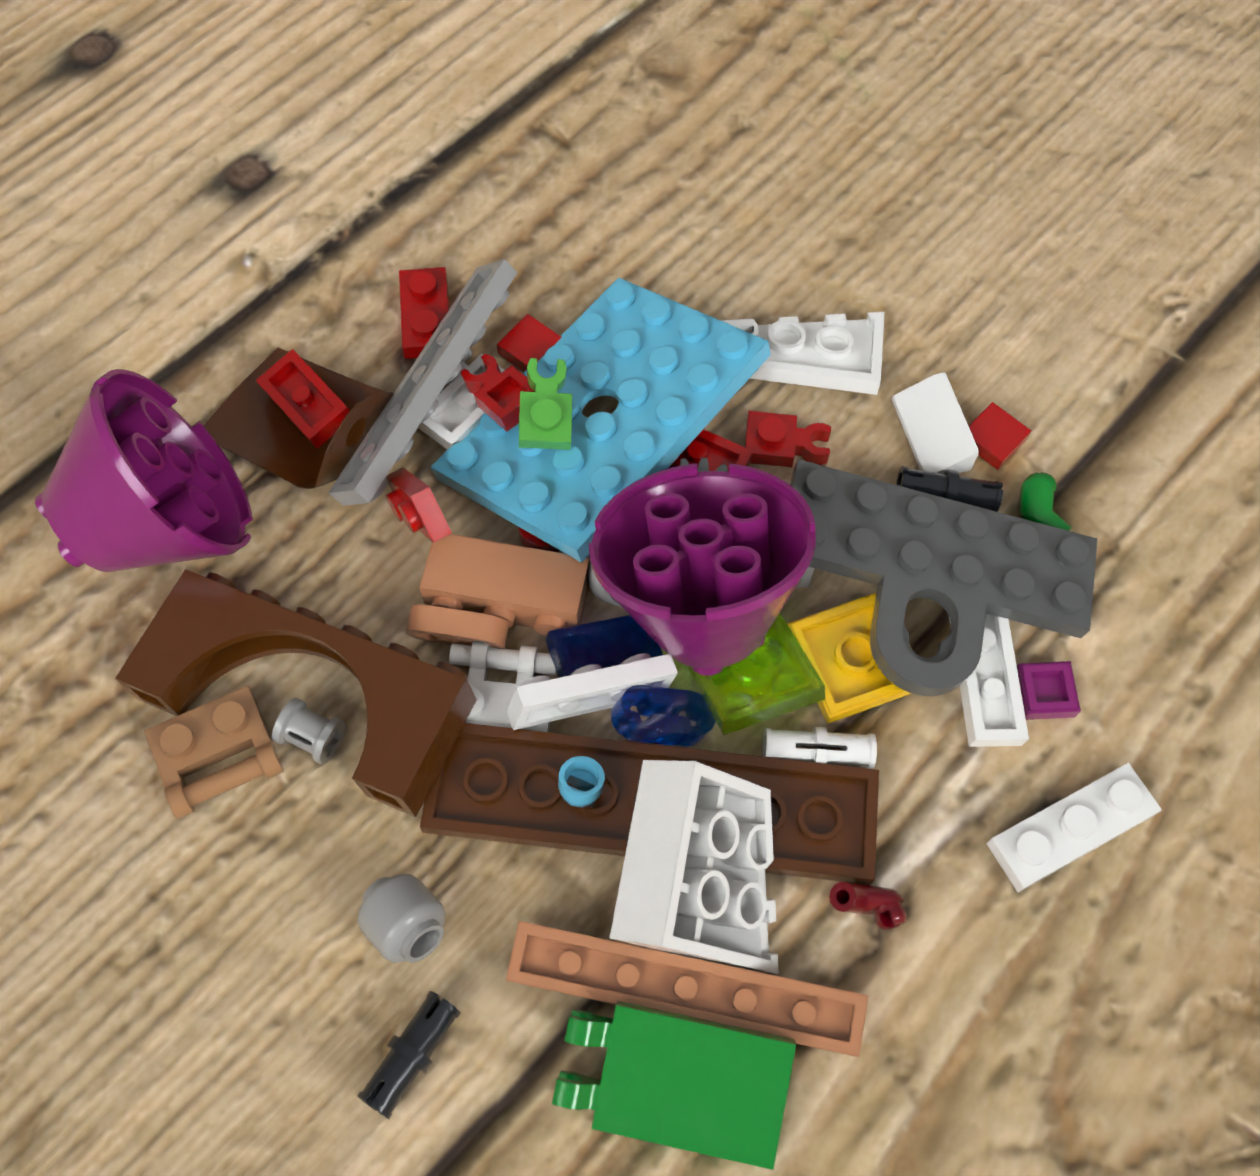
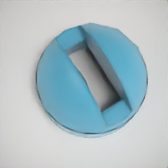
M577 756L568 759L561 766L558 778V789L563 800L576 807H585L593 804L603 791L605 780L603 768L597 761L589 757Z

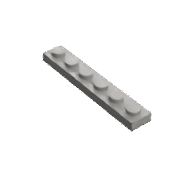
M505 259L476 268L330 489L329 494L343 506L370 503L377 499L385 490L388 483L386 476L395 462L401 460L410 451L413 445L411 437L420 423L427 420L438 406L436 398L444 386L460 373L463 366L460 361L469 347L475 345L483 337L486 331L484 324L492 311L498 309L508 298L509 291L507 288L517 272Z

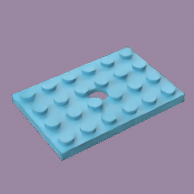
M618 278L537 362L538 374L544 378H551L556 374L557 359L565 361V384L557 393L572 394L570 450L518 448L519 423L506 432L485 413L481 417L480 423L461 442L449 448L430 468L438 481L582 563L589 556V543L592 542L596 530L594 521L603 507L616 494L632 483L670 467L769 358L771 352L768 340ZM611 396L619 401L616 410L612 414L597 412L589 418L582 414L584 406L596 397Z

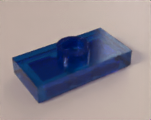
M630 615L551 630L545 638L558 678L569 676L575 670L587 665L598 664L601 668L620 665L626 659L638 654H649L651 658L663 655L657 642Z

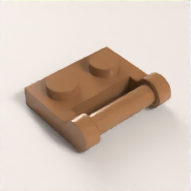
M245 686L144 730L165 787L166 799L177 819L194 813V806L260 776L266 775L269 779L284 772L254 693L249 686ZM251 747H255L256 755L186 785L184 777Z

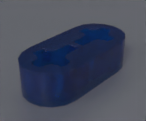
M636 685L628 688L616 701L611 709V720L617 732L628 740L686 747L696 745L713 729L716 723V713L710 701L700 693L691 690ZM636 706L638 712L631 711L630 708ZM685 711L686 716H679V714ZM640 715L649 717L646 721H641ZM691 721H695L696 725L691 726Z

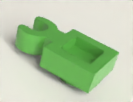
M537 358L529 360L527 382L535 392L520 391L518 448L570 450L572 394L557 393L564 386L566 379V364L563 359H557L556 374L551 378H544L538 374Z

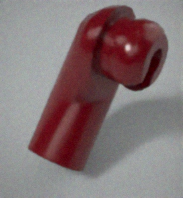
M842 881L835 884L830 890L829 899L833 908L841 912L874 914L877 926L883 930L898 927L904 924L907 919L906 911L901 905L904 899L894 889Z

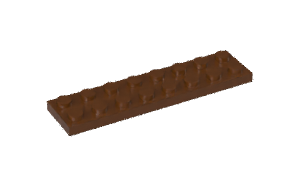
M465 723L424 801L420 823L422 833L625 856L643 760L696 761L771 791L774 861L765 869V873L871 885L875 880L879 770L524 729L513 730V728ZM577 756L594 759L601 765L605 774L601 795L593 804L585 807L571 806L563 800L558 789L561 766L568 759Z

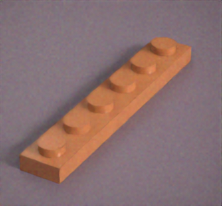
M522 921L518 922L506 981L615 1005L617 1001L791 1038L795 1039L796 1044L855 1057L860 1056L869 995Z

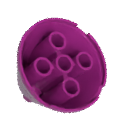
M125 369L111 370L93 384L44 491L35 498L36 508L48 520L51 528L60 539L57 544L60 554L69 564L75 567L87 564L99 571L115 572L224 556L237 552L246 546L252 537L248 533L245 535V525L250 523L253 517L245 490L230 461L199 421L190 426L171 407L177 402L173 395L152 380L133 371Z
M689 464L648 475L616 494L603 507L594 521L596 530L592 542L589 543V555L592 569L601 586L667 654H670L674 660L691 666L699 675L711 676L721 672L725 666L745 659L764 643L765 635L811 563L816 546L815 520L810 506L802 495L787 482L770 473L737 464H729V472H698L697 464Z

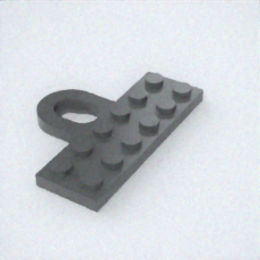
M800 459L797 460L790 485L806 500L815 520L816 546L809 567L878 585L870 630L871 652L880 671L899 688L916 695L938 696L949 693L959 687L973 673L979 663L986 614L1077 638H1082L1090 631L1097 538ZM916 598H929L938 602L947 611L951 621L949 636L938 645L936 655L930 658L921 657L911 649L909 645L910 633L904 625L906 606L910 600Z

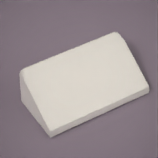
M945 372L935 374L892 397V402L920 470L944 474L947 469L955 470L959 473L972 469L979 453L978 447Z

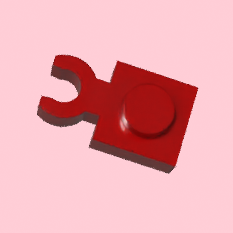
M484 354L481 356V359L486 369L485 372L473 375L469 370L463 369L461 376L467 389L473 394L478 407L508 432L519 423L520 391H535L530 388L527 377L513 365L501 373L496 359L489 354Z
M748 411L745 448L753 451L752 464L792 468L795 456H802L807 462L824 465L828 462L830 448L817 447L812 442H828L831 426L824 423H813L806 428H797L798 415Z

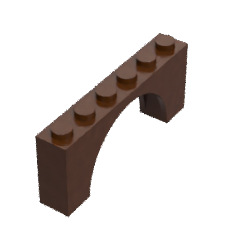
M185 569L115 679L137 700L178 716L185 713L197 697L213 682L232 669L249 661L274 654L303 653L319 656L337 663L359 680L367 708V733L364 749L352 779L367 797L416 817L477 701L467 681V675L459 668L446 662L440 661L436 666L419 660L417 654L400 644L390 643L387 648L374 643L370 636L356 627L343 625L341 629L328 625L321 616L307 608L297 607L295 612L284 608L275 598L260 590L253 589L250 594L240 591L232 582L216 573L209 572L204 577Z

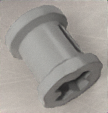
M295 697L280 712L273 727L272 740L280 745H285L289 742L313 754L312 757L315 762L325 765L331 760L345 735L346 724L344 720L338 717L329 720L307 709L306 702Z

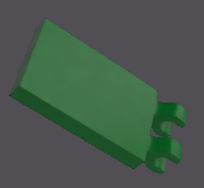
M621 1001L616 1003L613 1018L580 1010H572L564 1042L585 1047H605L607 1052L601 1079L561 1070L556 1080L552 1100L553 1105L575 1110H595L591 1128L594 1130L774 1170L796 1049L795 1039Z

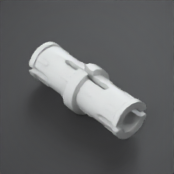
M813 726L812 731L764 728L762 756L872 769L876 763L877 742L875 734L827 732L826 727ZM796 746H808L817 748H840L841 751L828 749H801L796 748Z

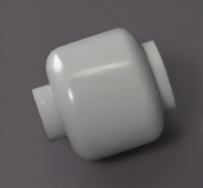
M397 874L390 878H380L368 887L363 896V903L359 909L357 922L361 932L383 958L393 963L406 961L412 963L424 959L439 945L444 934L443 925L446 915L442 903L418 878L411 874Z

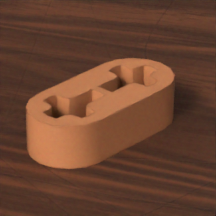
M418 604L411 606L406 634L416 639L440 644L472 645L474 641H480L490 645V647L504 649L509 622L489 614Z

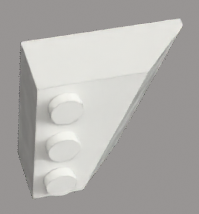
M643 760L610 939L695 959L779 975L778 954L769 953L768 923L776 922L775 899H766L765 869L774 861L771 791L696 761Z

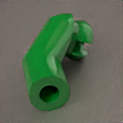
M1036 472L1026 477L1021 486L1020 493L1021 517L1029 521L1071 531L1072 527L1053 511L1054 491L1057 484L1052 475Z

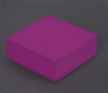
M1071 661L1017 664L1026 720L1075 718L1081 712Z

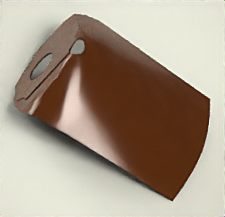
M278 347L231 393L204 424V427L217 442L218 446L297 487L312 489L323 486L338 479L394 393L369 386L302 358L350 409V412L345 416L336 433L317 449L255 381L288 353V351Z

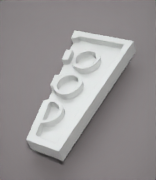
M869 312L867 319L847 320L845 314L825 315L824 322L799 323L798 316L779 317L777 322L768 325H757L754 319L720 320L768 340L771 355L750 379L878 394L881 383L885 312Z

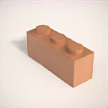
M449 534L434 543L432 542L419 588L425 605L493 615L509 622L508 628H511L513 625L534 628L537 633L548 637L558 638L563 637L565 634L578 636L589 589L588 568L590 559L586 558L581 563L563 553Z

